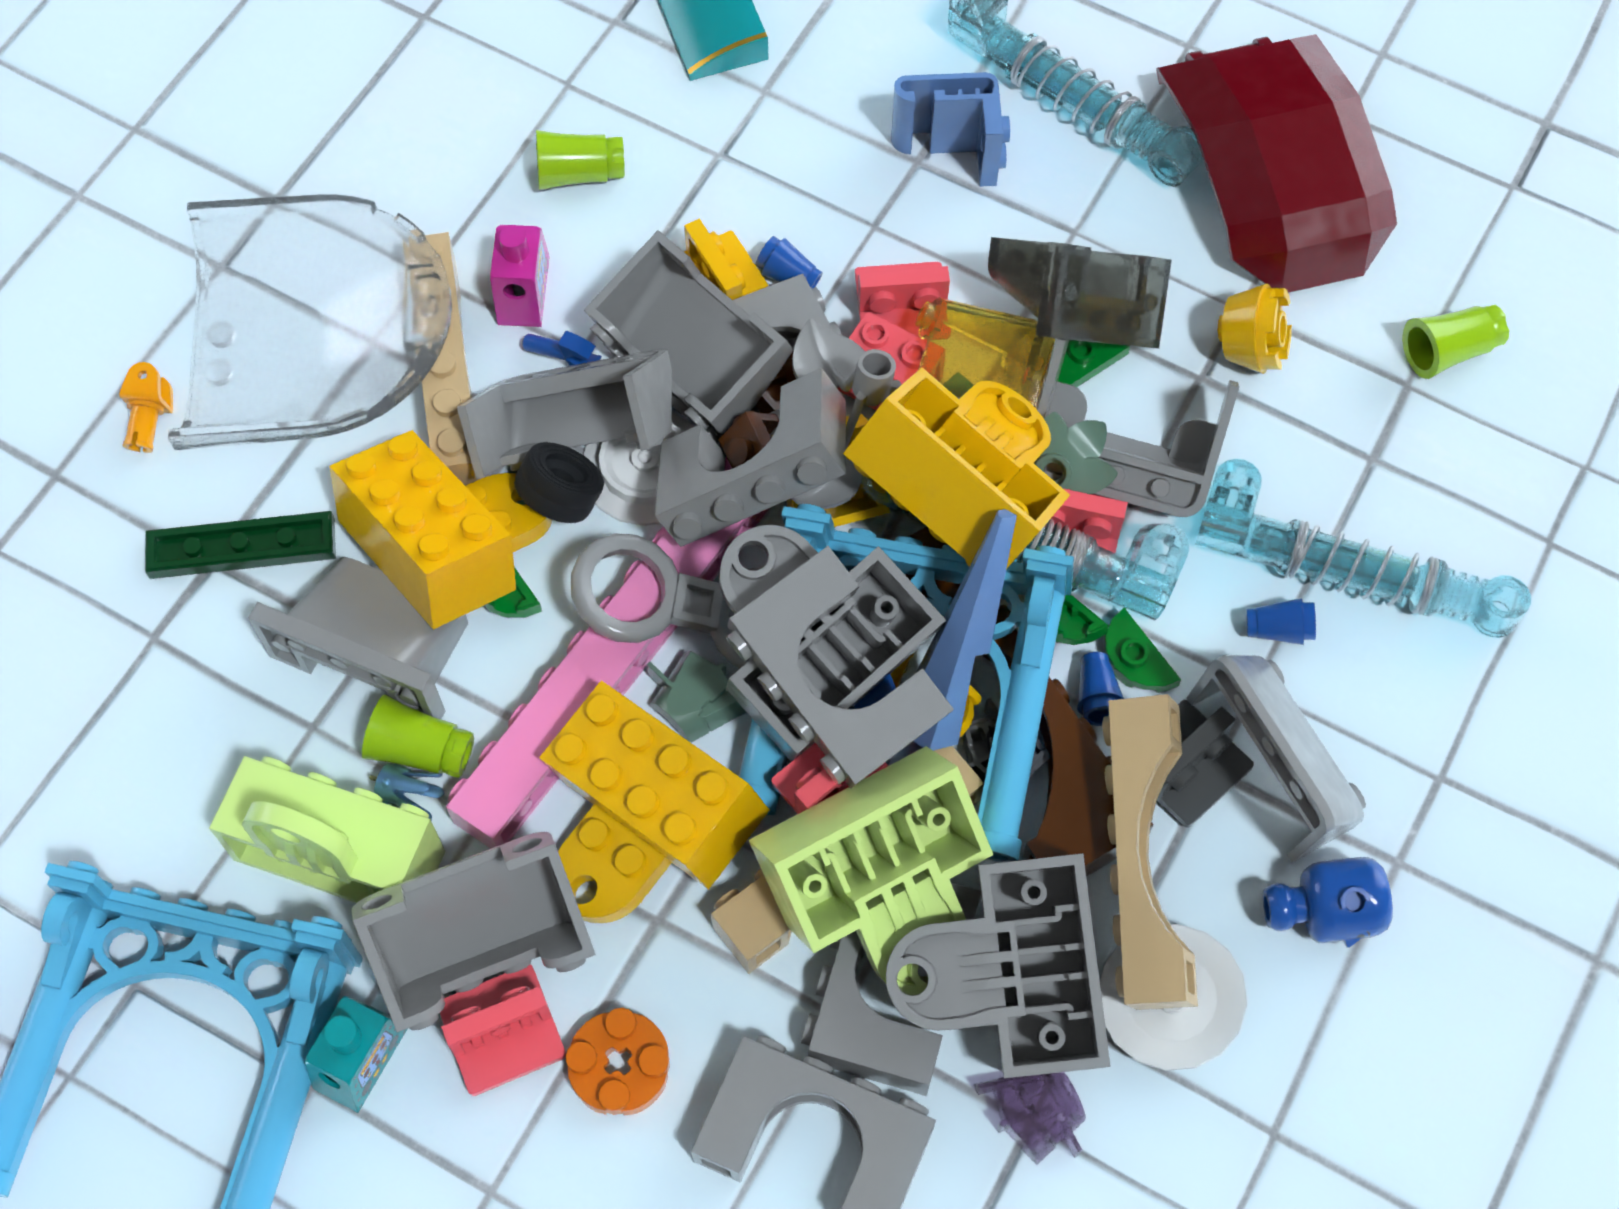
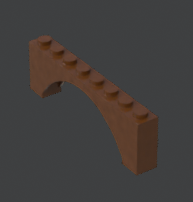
M927 526L908 536L920 540L923 546L941 549L943 545H947L935 539ZM905 574L909 580H911L914 577L912 575ZM935 580L938 589L953 599L960 584ZM923 590L922 594L927 598L925 591ZM1005 604L999 605L996 624L1005 621L1011 613ZM1016 629L1011 634L995 640L1007 661L1009 669H1011L1018 634ZM986 654L981 655L990 661L989 657ZM1049 677L1039 726L1044 747L1051 755V758L1047 761V804L1037 837L1026 843L1022 860L1083 853L1087 877L1117 859L1116 844H1111L1107 826L1108 816L1114 814L1113 795H1109L1106 788L1105 768L1107 765H1112L1111 756L1106 757L1096 744L1097 736L1088 720L1084 717L1078 718L1070 707L1069 695L1062 683L1056 678L1051 680ZM1151 822V825H1150V832H1151V829H1152V827H1153V823H1152V822Z

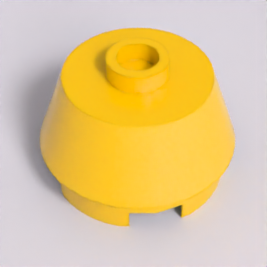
M1263 284L1227 298L1223 315L1219 317L1217 328L1218 339L1222 342L1223 353L1227 361L1262 374L1266 373L1268 369L1282 370L1280 359H1288L1292 325H1287L1286 313L1282 310V306H1289L1291 304L1287 289L1271 288L1269 284Z

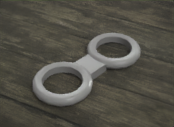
M615 533L594 540L578 555L571 572V598L579 616L597 634L615 642L640 643L659 636L670 624L711 634L717 650L738 669L751 659L750 657L743 661L726 638L727 635L732 633L727 627L730 608L723 598L720 583L682 573L678 574L673 560L656 543L638 535ZM616 554L631 555L644 561L655 572L661 585V601L657 611L651 617L638 622L620 621L609 616L597 604L592 592L591 576L595 566L602 559ZM750 568L748 570L755 571L759 569Z

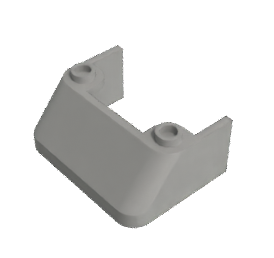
M1061 335L1056 339L1037 411L1043 418L1054 411L1057 412L1069 428L1075 423L1085 420L1088 406L1086 397L1079 388L1058 381L1070 337ZM1229 380L1217 423L1204 420L1185 422L1176 431L1171 449L1107 432L1104 449L1098 458L1114 467L1118 475L1109 486L1094 494L1177 517H1189L1198 513L1203 508L1208 496L1239 391L1238 382ZM1049 463L1045 466V474L1051 479H1057L1062 475V468L1057 463Z
M668 349L651 350L511 377L500 381L459 405L457 410L476 479L485 478L499 467L510 465L511 471H518L527 452L534 445L543 442L557 443L570 448L626 438V442L636 443L637 448L641 449V451L661 445L664 437L671 432L672 366Z

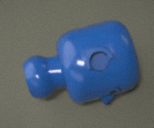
M1369 857L1313 863L1302 872L1299 887H1289L1282 883H1275L1265 888L1262 893L1264 916L1269 928L1275 931H1286L1295 924L1305 923L1309 935L1317 943L1343 941L1345 946L1350 948L1362 938L1375 937L1388 930L1393 918L1392 895L1387 874L1376 860Z

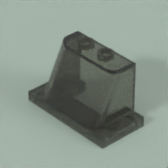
M991 237L988 257L989 275L997 285L1038 318L1035 336L1158 349L1160 347L1171 259L1091 251V247L1066 243Z

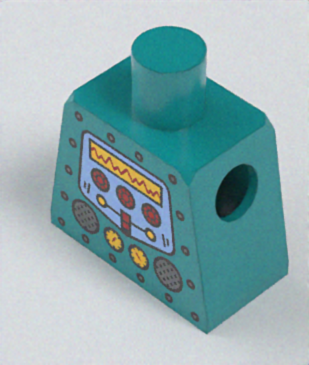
M343 996L305 1059L306 1069L313 1090L359 1113L407 1029L396 1032L390 1015L362 1001Z

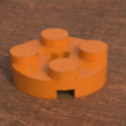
M615 1008L610 1012L601 1013L591 1018L577 1031L572 1039L571 1046L567 1050L566 1063L572 1088L578 1098L595 1112L607 1115L606 1113L613 1115L623 1114L624 1116L637 1114L651 1106L666 1087L670 1058L665 1037L651 1020L643 1015L633 1013L629 1009ZM616 1051L618 1054L626 1051L632 1055L627 1061L630 1068L628 1073L623 1075L620 1071L616 1070L609 1074L605 1070L610 1063L608 1056L612 1052Z

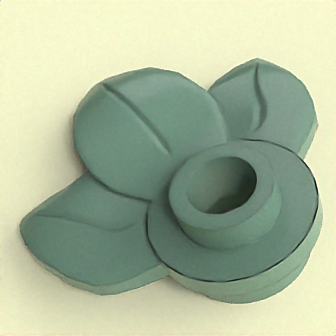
M1055 411L1044 418L1051 433V442L1048 448L1035 461L1034 464L1045 473V466L1052 462L1059 464L1062 468V475L1052 480L1063 489L1087 494L1097 493L1115 480L1118 475L1116 469L1098 458L1102 454L1107 437L1105 422L1085 420L1075 423L1068 428L1064 419Z

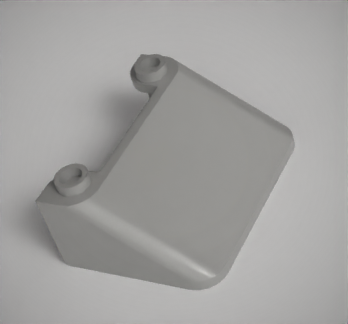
M1222 655L1211 662L1186 698L1191 706L1219 691L1223 693L1312 831L1287 854L1293 863L1360 824L1364 819L1365 799L1356 785L1348 783L1286 689L1284 676L1278 665L1274 661L1266 660L1259 655Z

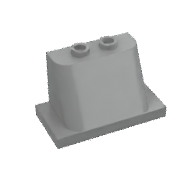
M342 557L288 614L257 602L248 617L269 657L309 674H312L317 663H320L384 690L393 699L438 719H442L446 711L435 683L468 625L465 614L433 630L376 564L372 567L348 557Z

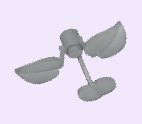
M812 318L808 319L801 329L795 342L792 357L793 373L796 379L822 368L836 388L840 387L845 392L852 388L856 396L853 409L846 424L847 449L863 405L877 406L901 386L900 381L893 380L896 362L885 351L877 349L864 351L853 340L826 329ZM846 459L845 475L795 496L791 500L798 505L811 504L823 509L840 506L848 502L857 493L861 484L862 474L856 470L851 460Z

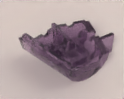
M1065 1072L1013 1078L1002 1077L973 1084L978 1095L994 1093L1001 1120L997 1126V1131L1001 1133L1005 1130L1036 1165L1051 1153L1060 1141L1064 1140L1074 1158L1080 1155L1082 1148L1073 1131L1085 1121L1086 1115L1081 1100Z

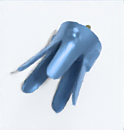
M387 763L379 772L378 777L369 776L370 780L376 781L374 793L383 799L382 803H394L399 807L402 803L416 806L429 814L428 818L431 821V813L404 796V793L440 798L445 794L444 790L439 786L409 777L439 778L442 777L443 773L412 772L411 769L395 763L392 765Z

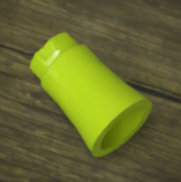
M536 130L539 191L564 185L607 182L608 178L620 179L625 177L623 137L606 138L605 134H564Z
M1497 305L1473 306L1457 312L1408 320L1402 334L1403 349L1406 359L1414 372L1421 378L1430 379L1452 366L1489 353L1495 347L1506 344L1509 339L1510 330L1507 326L1505 313Z
M384 694L378 700L369 719L362 744V758L396 763L430 773H445L460 778L471 756L475 738L474 733L458 729L457 724L425 714Z

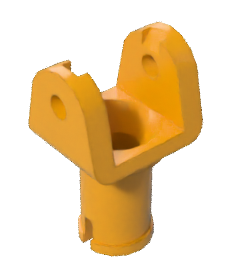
M138 362L128 370L119 393L120 398L127 404V408L131 410L123 447L135 452H140L141 447H143L144 453H151L154 448L153 442L158 416L164 413H173V388L164 377H160L158 370L152 364ZM143 374H147L146 378L141 379Z

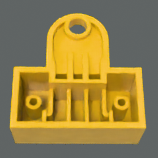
M921 368L884 400L843 453L853 462L854 467L860 474L873 479L891 495L892 500L897 506L903 510L910 511L928 527L929 532L935 539L948 544L962 556L969 567L998 510L1006 509L1017 515L1007 563L1008 568L1070 496L1069 493L1034 464L1051 442V433L1044 418L1019 393L993 381H980L958 399L925 369Z
M413 430L329 466L339 523L433 630L515 591L516 581L513 552L539 540L545 535L552 524V519L537 513L527 504L516 503L522 500L514 486L516 473L490 475L465 486Z
M602 680L539 757L567 786L593 804L558 850L575 899L576 892L583 883L587 881H595L597 883V892L594 898L584 904L577 903L583 920L590 923H609L627 916L643 901L671 863L709 890L770 811L748 782Z

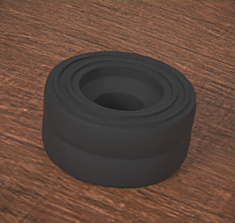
M543 442L534 445L527 452L515 476L514 486L519 497L537 513L555 521L577 523L583 521L591 513L595 502L602 493L604 479L596 465L581 453L561 444Z

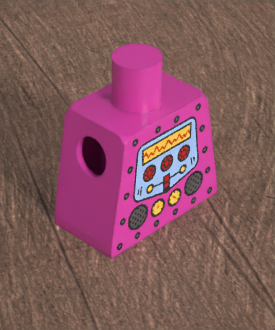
M499 225L496 228L490 281L498 325L542 327L550 256L542 228ZM513 284L521 286L525 293L521 296H515Z

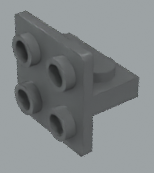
M1182 700L1178 704L1180 710L1182 755L1168 774L1157 801L1184 827L1189 828L1252 770L1254 762L1228 736L1236 719L1221 706L1207 719L1195 706H1191L1188 700Z

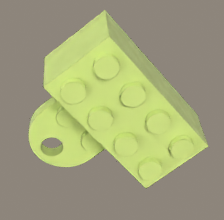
M927 746L863 779L851 789L848 787L749 840L787 927L813 953L856 931L873 970L885 983L889 957L894 947L906 934L928 924L966 920L950 879L994 855L958 766ZM917 964L905 965L898 972V985L903 992L909 995H917L923 992L928 985V976L918 975L919 965Z
M246 756L243 757L209 827L210 831L234 861L355 903L373 893L438 869L445 854V849L431 819L428 818L429 814L424 810L402 803L400 808L382 803L383 799L380 796L363 788H355L353 793L336 787L335 781L319 773L309 772L308 776L305 777L290 772L291 768L287 764L271 757H263L262 761Z

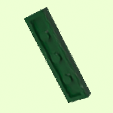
M332 511L146 531L145 572L149 579L336 559L335 518Z

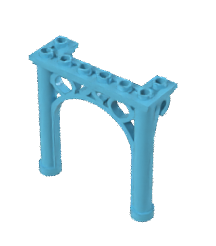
M800 504L797 508L783 506L781 515L785 527L804 537L817 552L829 546L848 571H851L879 546L904 574L914 576L910 581L921 593L923 590L925 591L927 600L943 617L953 599L938 589L935 580L961 584L969 569L965 559L948 544L943 545L939 549L923 546L920 540L912 537L898 536L894 541L876 538L875 533L861 528H851L848 532L835 530L831 514H827L821 507L811 504ZM1038 546L1036 550L1025 548L1023 563H1019L1015 559L1006 569L1001 598L1009 603L1012 611L1005 621L995 624L990 653L986 654L998 676L1001 698L978 818L994 854L987 859L998 862L1019 861L1022 840L1018 838L1058 627L1065 596H1071L1074 557L1065 555V551L1053 546ZM1018 594L1025 595L1024 602L1020 601ZM1019 627L1011 669H1009L1007 661L995 640L1011 634ZM752 719L739 777L750 784L770 811L767 815H775L780 794L772 786L771 780L774 775L786 766L787 756Z
M69 861L67 867L48 863L44 872L50 877L47 885L56 894L51 898L45 910L41 935L43 941L51 943L45 966L0 1080V1197L8 1198L65 1044L77 1022L94 1004L118 989L146 980L175 978L207 984L228 994L248 1011L259 1030L264 1048V1074L220 1209H270L311 1085L305 1065L306 1056L336 1008L346 974L351 975L354 966L360 968L363 957L352 943V939L342 930V924L329 918L314 916L311 922L294 919L293 923L275 920L273 926L255 922V916L240 910L227 909L225 915L210 912L207 905L192 899L179 898L178 903L174 904L161 901L159 894L143 888L132 887L130 893L113 890L114 886L111 883L102 880L98 876L99 870L82 862ZM155 930L192 938L193 940L183 949L175 952H165V960L160 961L163 956L164 946L161 936ZM124 933H134L147 937L148 948L140 960L119 968L110 959L109 947L117 936ZM218 944L250 952L237 964L234 970L235 981L229 978L233 971L227 965L220 963L218 959ZM94 955L97 962L107 973L80 990ZM200 959H202V962H203L207 967H204V966H201V965H197V964H195V963H197ZM273 965L287 969L289 975L288 983L279 994L255 999L249 991L248 979L252 971L257 967ZM293 1003L281 1042L279 1043L276 1030L268 1013L287 1008Z

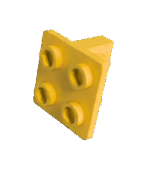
M700 218L684 225L686 251L684 252L691 258L700 273L730 299L734 300L769 286L733 231L730 230L720 235H717L715 231L709 233Z

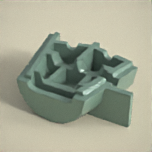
M688 651L683 654L668 678L651 662L647 664L648 676L661 687L650 706L673 725L683 738L691 743L708 734L709 731L712 732L746 713L742 706L726 690L728 679L726 678V666L724 663L717 666L694 652Z

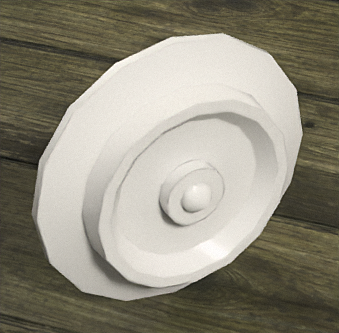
M672 412L671 432L664 437V441L695 426ZM626 438L586 445L584 456L596 465L604 479L602 493L595 502L598 509L620 522L642 526L660 523L655 517L661 445L641 451V449L637 448L636 443L626 442Z
M1171 924L1178 937L1195 955L1198 1007L1136 1010L1124 1005V997H1119L1115 982L1117 966H1122L1121 946H1118L1106 960L1100 978L1105 1027L1114 1043L1138 1063L1165 1071L1197 1068L1222 1055L1239 1034L1247 1008L1244 975L1229 949L1208 933L1180 924Z

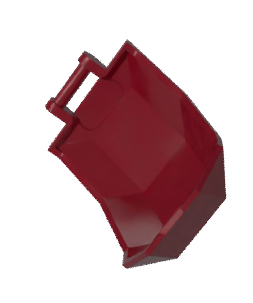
M1317 34L1274 43L1265 36L1254 39L1252 44L1206 54H1203L1200 50L1186 54L1185 62L1156 68L1159 85L1164 84L1196 136L1225 225L1231 261L1264 284H1269L1271 288H1285L1288 293L1364 276L1397 225L1393 191L1360 95Z

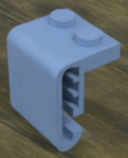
M987 72L904 75L899 77L894 83L892 145L901 153L911 154L913 134L930 133V154L976 152L980 187L997 186L999 169L1006 168L1007 154L1005 142L1010 141L1009 116H1002L997 78Z

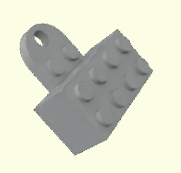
M762 525L746 530L731 542L722 558L719 583L725 602L736 614L818 552L800 534L783 526ZM748 545L761 547L767 554L766 565L755 571L744 568L738 558L741 549ZM879 546L849 572L859 585L855 595L813 625L800 642L798 662L805 684L816 697L837 708L852 709L932 637L946 621ZM751 658L729 678L726 690L792 762L815 741L812 739L810 742L805 743L789 722V718L794 715L782 698L774 702L766 693L757 679L763 673Z
M1083 853L978 865L984 918L924 925L906 934L894 947L886 968V984L892 1003L900 1014L919 1027L937 1031L997 1025L1004 1078L1111 1067ZM917 964L924 968L928 975V985L923 992L917 995H909L900 989L897 976L900 969L905 965Z

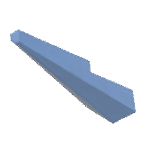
M1006 509L997 511L944 616L946 621L936 632L916 671L917 673L923 668L954 709L914 740L921 747L927 746L933 751L958 744L975 656L990 653L1017 515Z

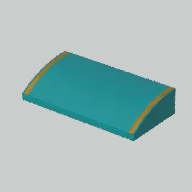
M658 0L690 81L769 60L768 36L752 0Z

